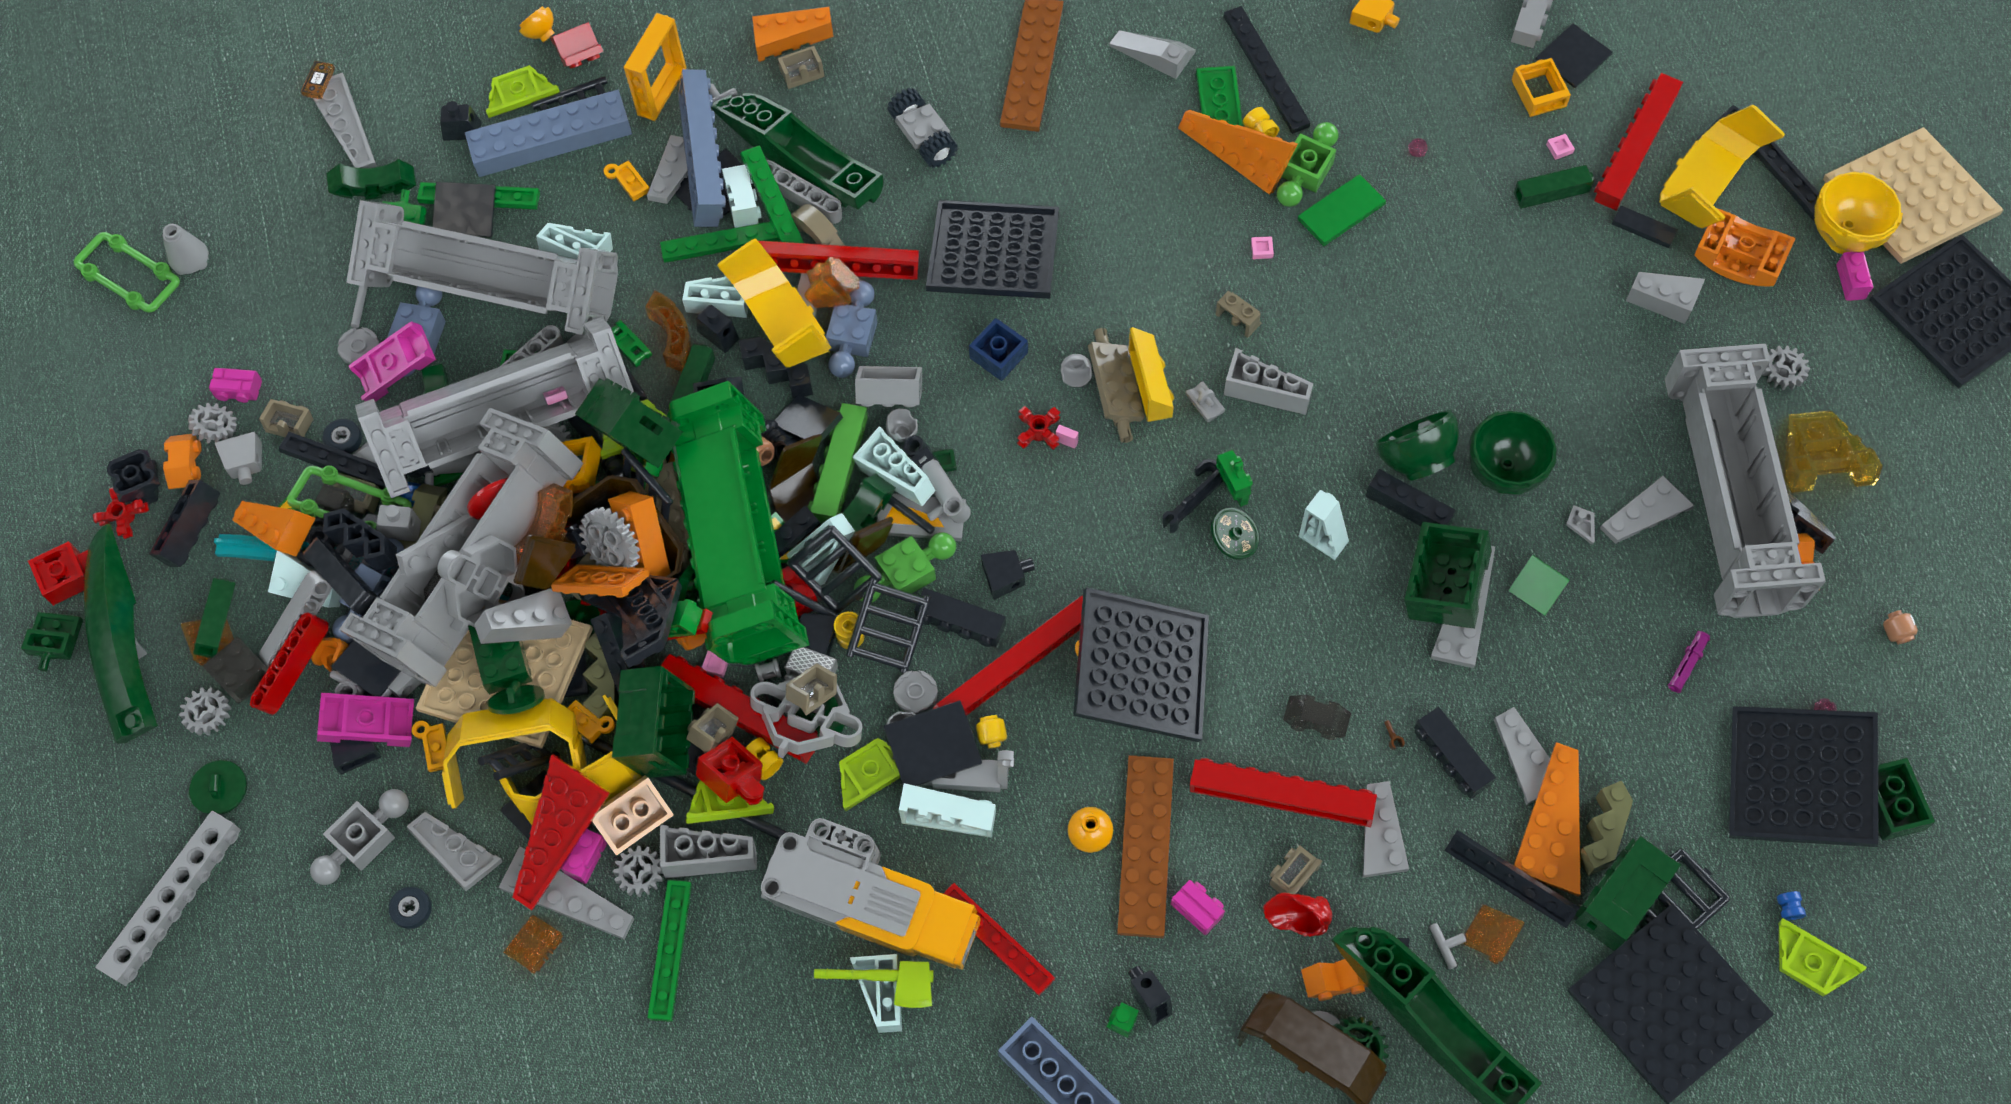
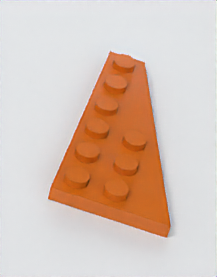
M1192 110L1184 113L1178 127L1269 195L1274 193L1298 143L1283 141L1279 137H1270L1263 132L1247 127L1229 124L1224 120L1212 119L1208 115Z
M1556 742L1514 866L1539 882L1576 896H1580L1579 750Z

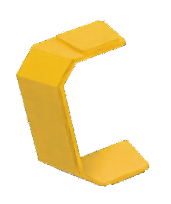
M1750 105L1720 119L1698 141H1695L1683 159L1679 158L1676 162V169L1665 182V187L1660 192L1659 202L1661 206L1701 229L1723 221L1725 216L1714 206V203L1745 160L1760 147L1783 138L1785 133L1755 105Z
M757 239L749 241L717 264L718 268L734 285L773 344L772 352L786 368L829 352L828 350L831 349V346L824 336L825 332L812 314L814 312L811 305H806L796 288L791 286L780 268Z
M603 695L602 697L617 721L618 707L611 697L607 698L606 695ZM612 752L579 771L610 792L605 802L642 777L613 759ZM511 777L499 780L505 792L532 825L541 794L536 797L520 795Z
M549 698L543 699L541 703L533 708L513 714H495L490 712L489 709L463 713L448 733L443 760L444 769L442 776L448 805L451 804L452 809H454L464 800L456 751L460 746L551 731L569 742L573 768L578 771L585 768L587 761L582 735L578 734L574 712L554 699Z

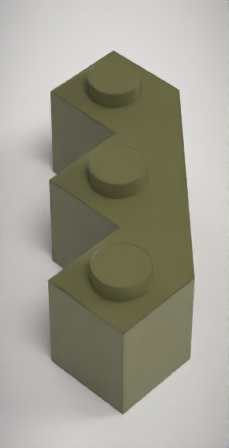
M423 483L414 491L412 501H415L413 511L421 520L419 538L436 515L433 506L436 504L442 506L448 497L447 488ZM398 540L402 543L404 549L417 543V541Z
M594 633L586 641L584 647L587 654L595 662L583 673V676L587 683L596 691L583 703V706L600 719L603 716L613 717L611 710L602 697L603 695H606L607 698L611 697L617 707L619 701L617 689L597 635Z
M1622 780L1602 788L1595 797L1603 814L1592 818L1586 826L1595 843L1583 847L1580 851V862L1588 876L1608 868L1616 858L1633 803V799Z

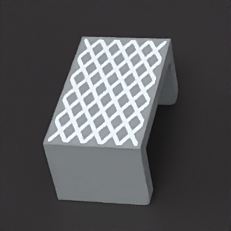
M803 647L792 651L785 670L787 674L796 678L816 663L833 673H836L838 664L835 658Z

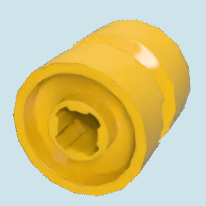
M1263 107L1251 110L1243 119L1245 127L1263 132L1267 136L1276 137L1279 133V127L1273 119L1270 120L1269 114Z
M849 611L841 613L834 621L837 642L845 649H848L858 617L856 613ZM861 634L857 647L861 646L865 635Z
M763 738L755 739L746 747L749 752L763 763L761 780H767L772 777L783 764V759L778 757L775 751H770V745Z

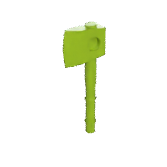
M900 961L899 970L814 969V979L897 982L894 1005L908 1008L932 1006L931 982L934 981V970H930L929 962Z

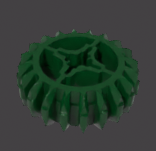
M1351 1016L1348 1020L1344 1018L1340 1020V1024L1336 1023L1333 1025L1365 1047L1369 1048V1045H1371V1050L1381 1060L1389 1057L1384 1052V1049H1387L1389 1045L1382 1042L1386 1035L1378 1034L1381 1027L1372 1028L1373 1021L1369 1020L1365 1023L1364 1017L1356 1019L1355 1016ZM1348 1031H1358L1361 1034H1363L1364 1037L1358 1039L1355 1035H1351Z

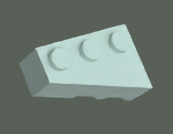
M740 165L722 169L734 228L759 224L758 219L762 218L760 207L756 206L755 201H758L756 190L751 187L753 182L746 166Z
M547 223L536 236L539 250L576 260L578 259L579 247L609 252L613 250L611 233L608 232L598 234L592 233L590 229L580 231L573 230L571 226Z
M726 276L712 279V277L689 281L685 284L682 301L687 313L700 314L709 305H713L726 316L747 318L749 307Z
M1320 490L1305 509L1299 537L1335 560L1347 545L1349 539L1339 501L1332 494Z
M841 513L829 518L786 555L790 559L804 547L803 545L810 538L815 539L829 526H835L848 540H850L855 530ZM831 536L798 564L808 572L841 545ZM838 559L814 578L820 586L825 584Z
M277 550L268 592L292 598L307 573L316 569L304 564L295 556ZM333 588L322 606L328 608L340 607L341 602L339 601L341 597Z
M897 954L850 957L854 970H899ZM858 980L878 1033L902 1031L901 1007L894 1005L897 982Z

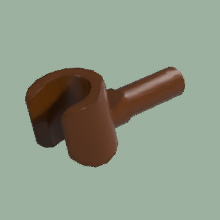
M1389 720L1385 721L1384 724L1391 738L1389 741L1390 749H1396L1394 740L1398 741L1402 748L1405 744L1404 739L1396 735Z

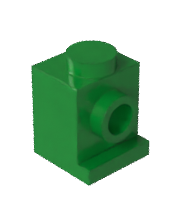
M1121 1002L1120 1006L1114 1007L1106 1028L1128 1038L1137 1020L1139 1010Z

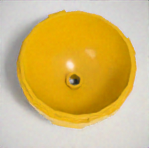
M1850 172L1840 174L1824 184L1815 204L1814 220L1817 230L1829 247L1836 253L1843 254L1846 252H1864L1883 245L1900 225L1903 213H1901V203L1895 191L1884 181L1865 172Z

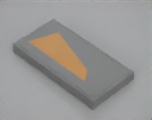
M901 494L892 495L934 526L935 530L932 534L927 533L890 504H887L884 511L881 509L878 514L877 522L888 517L893 518V526L888 536H912L914 538L931 539L936 533L945 532L950 534L955 541H962L964 522H954L945 512L933 521L928 518L927 514L941 505L936 497H930L923 506H920Z

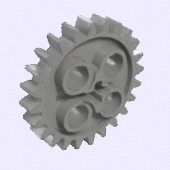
M604 507L600 509L595 508L584 515L585 518L581 520L583 524L579 526L583 532L579 535L584 538V541L581 543L587 546L585 552H590L591 554L589 559L596 560L595 565L634 567L638 565L637 559L640 556L637 552L640 551V548L635 546L638 540L633 539L632 536L635 532L629 531L630 524H624V517L619 519L617 512L612 514L610 508L605 510Z

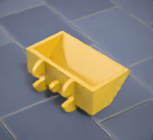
M1131 327L1128 351L1147 422L1172 418L1174 394L1167 386L1163 371L1166 365L1158 353L1154 335Z

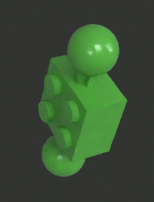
M1323 122L1318 124L1313 131V139L1301 133L1296 139L1295 143H1298L1282 175V178L1288 181L1282 183L1277 190V199L1283 206L1293 207L1301 201L1303 196L1301 186L1316 193L1334 164L1336 149L1331 146L1338 140V130L1332 123Z
M945 532L936 533L931 537L928 547L921 550L914 538L910 536L875 557L876 568L882 575V579L878 583L911 594L936 580L935 569L929 561L934 558L946 560L953 556L956 550L954 538ZM871 576L860 577L854 585V590ZM874 593L872 603L880 597L881 593Z

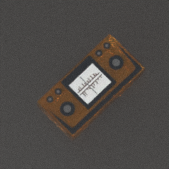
M314 61L301 90L302 95L322 99L335 70L334 65Z

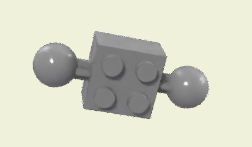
M398 789L387 790L381 795L379 809L373 815L356 801L323 833L337 850L331 856H320L313 861L310 867L312 879L321 885L332 884L338 879L341 872L340 865L347 858L362 871L395 839L382 824L388 818H398L405 814L409 806L407 795Z

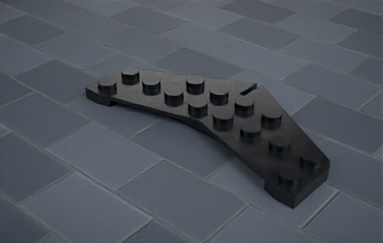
M649 575L642 581L641 585L634 587L624 597L618 598L613 595L598 596V594L581 595L580 593L578 595L582 601L622 619L623 649H621V656L626 665L631 667L640 664L648 656L659 653L664 649L682 586L677 578Z

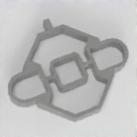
M489 535L462 549L461 553L450 550L441 557L438 563V574L446 579L444 584L448 615L454 617L450 628L464 634L468 624L475 627L474 624L484 610L504 604L499 603L498 600L508 582L512 584L513 592L505 603L525 597L523 585L514 583V577L518 568L515 547ZM497 544L503 546L505 569L500 572L481 564L480 553ZM464 558L466 563L457 580H454L450 574L451 567L456 560ZM486 570L489 574L481 590L477 592L476 587ZM467 590L484 598L485 608L464 619L461 617L458 595Z
M789 681L781 682L778 685L770 682H760L751 689L750 705L754 711L762 714V719L773 745L779 747L778 757L784 758L788 751L799 755L831 747L834 744L842 747H852L861 740L862 723L857 717L849 714V708L838 684L837 694L834 696L838 707H833L830 714L824 716L825 706L822 704L812 711L816 713L812 721L796 716L795 714L800 707L786 700V684ZM761 694H769L783 701L776 708L759 701L756 697ZM786 712L788 713V725L807 733H813L820 726L819 738L796 742L777 734L773 722L779 721L783 713ZM833 721L855 729L856 733L843 735L829 728Z

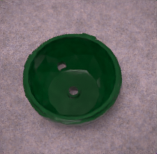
M1446 410L1408 423L1379 438L1375 442V449L1385 464L1393 470L1404 474L1408 481L1434 474L1456 461L1454 453L1459 438L1456 415L1451 410Z

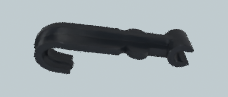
M1207 459L1195 467V475L1197 477L1206 471H1212L1213 474L1173 511H1167L1163 514V528L1170 524V533L1176 532L1178 524L1224 481L1216 467V460Z

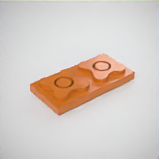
M577 564L555 580L551 587L553 592H563V594L613 595L620 598L628 595L629 591L634 587L641 585L642 581L649 576V572L646 568Z

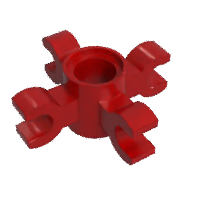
M1026 406L1018 411L1021 414L1019 415L1020 420L1029 426L1026 432L1021 433L1017 437L1019 440L1017 444L1022 449H1025L1032 440H1044L1052 450L1059 446L1057 435L1048 430L1050 425L1060 419L1058 416L1060 411L1053 407L1045 416L1033 415ZM1041 426L1043 429L1037 430L1035 427Z
M110 488L109 493L113 502L108 505L106 512L93 514L94 523L99 522L100 526H104L112 521H116L118 536L123 535V539L133 537L129 524L134 520L135 514L149 511L148 503H143L142 499H138L126 505L125 502H119L116 492L113 488Z

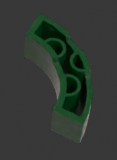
M400 159L375 168H354L339 163L326 173L328 192L349 199H353V196H365L366 200L382 198V194L394 192V195L401 194L402 189L410 190L416 186L414 166Z
M877 474L862 480L857 495L842 513L855 530L854 533L875 524L873 518L879 514L881 509L884 511L896 487Z

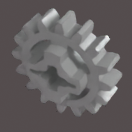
M1777 346L1776 350L1770 349V362L1762 375L1769 377L1767 382H1775V388L1779 384L1782 390H1785L1787 386L1793 390L1796 385L1800 387L1803 381L1807 379L1810 367L1807 366L1809 360H1803L1804 353L1797 354V348L1791 351L1789 346H1786L1784 350Z
M206 403V407L198 405L197 410L192 409L188 419V429L192 430L193 436L199 435L198 440L200 441L205 438L207 443H210L211 440L219 442L220 439L226 440L228 437H233L234 432H236L237 418L232 417V411L226 412V406L218 408L217 403L214 407Z
M202 687L198 694L192 691L193 697L191 699L189 697L184 698L187 704L180 706L184 712H181L179 716L184 719L181 723L191 733L195 731L198 736H201L203 731L206 735H210L212 729L218 732L219 725H226L223 721L224 718H230V715L226 712L231 710V707L227 704L229 700L219 690L215 691L210 687L206 691ZM215 700L218 702L219 708H216Z
M637 846L634 852L631 848H628L629 854L621 853L622 861H615L619 869L613 870V873L618 876L614 880L617 884H621L619 888L622 891L627 889L629 896L636 892V895L641 897L643 891L650 895L649 889L652 887L657 890L658 887L655 883L663 882L662 877L659 875L663 874L660 868V859H657L659 855L656 851L651 854L649 847L642 851V848ZM644 858L650 860L653 865L646 864ZM641 866L643 870L639 872L637 877L636 873L639 871V868ZM625 877L633 879L634 885L628 883Z

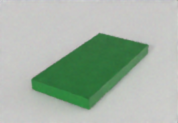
M1235 66L1196 68L1201 113L1210 116L1212 119L1224 120L1232 125L1243 126Z
M1359 174L1298 215V220L1325 246L1384 206L1386 200Z

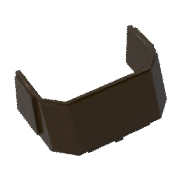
M815 434L788 445L781 452L769 485V491L774 509L785 523L804 506L808 508L810 501H814L815 495L813 491L817 478L812 462L822 439L821 434ZM888 517L855 532L851 544L866 558L885 543L893 526V518ZM819 524L818 526H816V527H815L811 532H809L803 539H801V540L797 543V545H798L799 543H801L805 538H807L812 532H814V531H815L818 527H820L822 524ZM846 552L845 555L838 559L832 572L841 573L856 560Z
M611 475L596 485L590 486L561 506L557 513L571 525L610 498L629 491L647 496L648 494L637 479ZM655 506L668 564L672 570V573L666 577L678 579L681 571L684 545Z
M537 525L533 533L528 535L524 547L517 556L518 568L514 577V583L547 590L576 551L575 542L568 540V537L549 530L548 525Z
M1270 990L1267 994L1263 993L1237 1037L1239 1039L1238 1046L1240 1047L1248 1034L1262 1039L1271 1045V1049L1296 1064L1298 1071L1303 1074L1307 1071L1331 1088L1339 1089L1355 1104H1369L1387 1074V1071H1385L1387 1066L1372 1050L1291 998Z

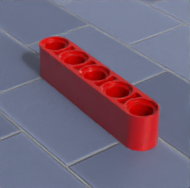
M308 612L299 618L250 699L251 707L270 715L277 713L327 633L329 625L326 620Z

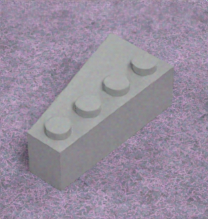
M1524 0L1511 39L1512 43L1534 48L1535 42L1540 41L1543 33L1540 26H1545L1548 15L1545 14V11H1550L1553 0Z
M1235 348L1226 378L1224 395L1306 415L1313 383L1288 372L1286 374L1281 372L1277 366L1272 364L1270 366L1260 362L1259 358L1253 355L1249 357L1243 354L1242 350Z
M551 588L486 609L474 626L480 643L485 644L561 638L572 622L561 593L553 592Z
M660 825V868L665 878L756 870V846L753 837L726 833L720 835L713 834L711 831L702 830V832L690 831L688 828L679 827V829L669 828L666 825Z

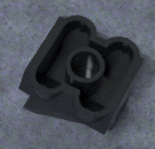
M138 449L109 461L107 473L111 478L113 490L116 492L119 502L142 499L143 503L147 502L149 505L158 500V487L160 486L157 462L151 460L148 450Z

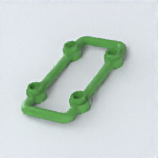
M107 232L97 234L75 257L73 262L74 266L81 271L85 280L90 282L96 280L124 298L131 309H141L147 313L157 310L180 284L179 277L172 273L167 263L154 262L130 247L125 238L118 234L111 235ZM103 240H106L114 252L127 253L152 269L159 280L164 281L168 279L171 282L151 304H147L140 293L126 291L101 275L99 269L94 264H84L82 262Z
M317 466L305 468L287 497V503L292 508L298 509L301 513L309 516H317L324 519V513L329 511L318 508L314 500L306 499L303 502L296 500L310 476L314 474L321 477L322 482L326 485L339 483L381 498L383 505L398 504L403 507L412 508L411 502L401 496L391 498L387 487L381 490L339 475L338 470L333 466H325L323 469ZM365 521V523L376 530L377 524L375 522Z

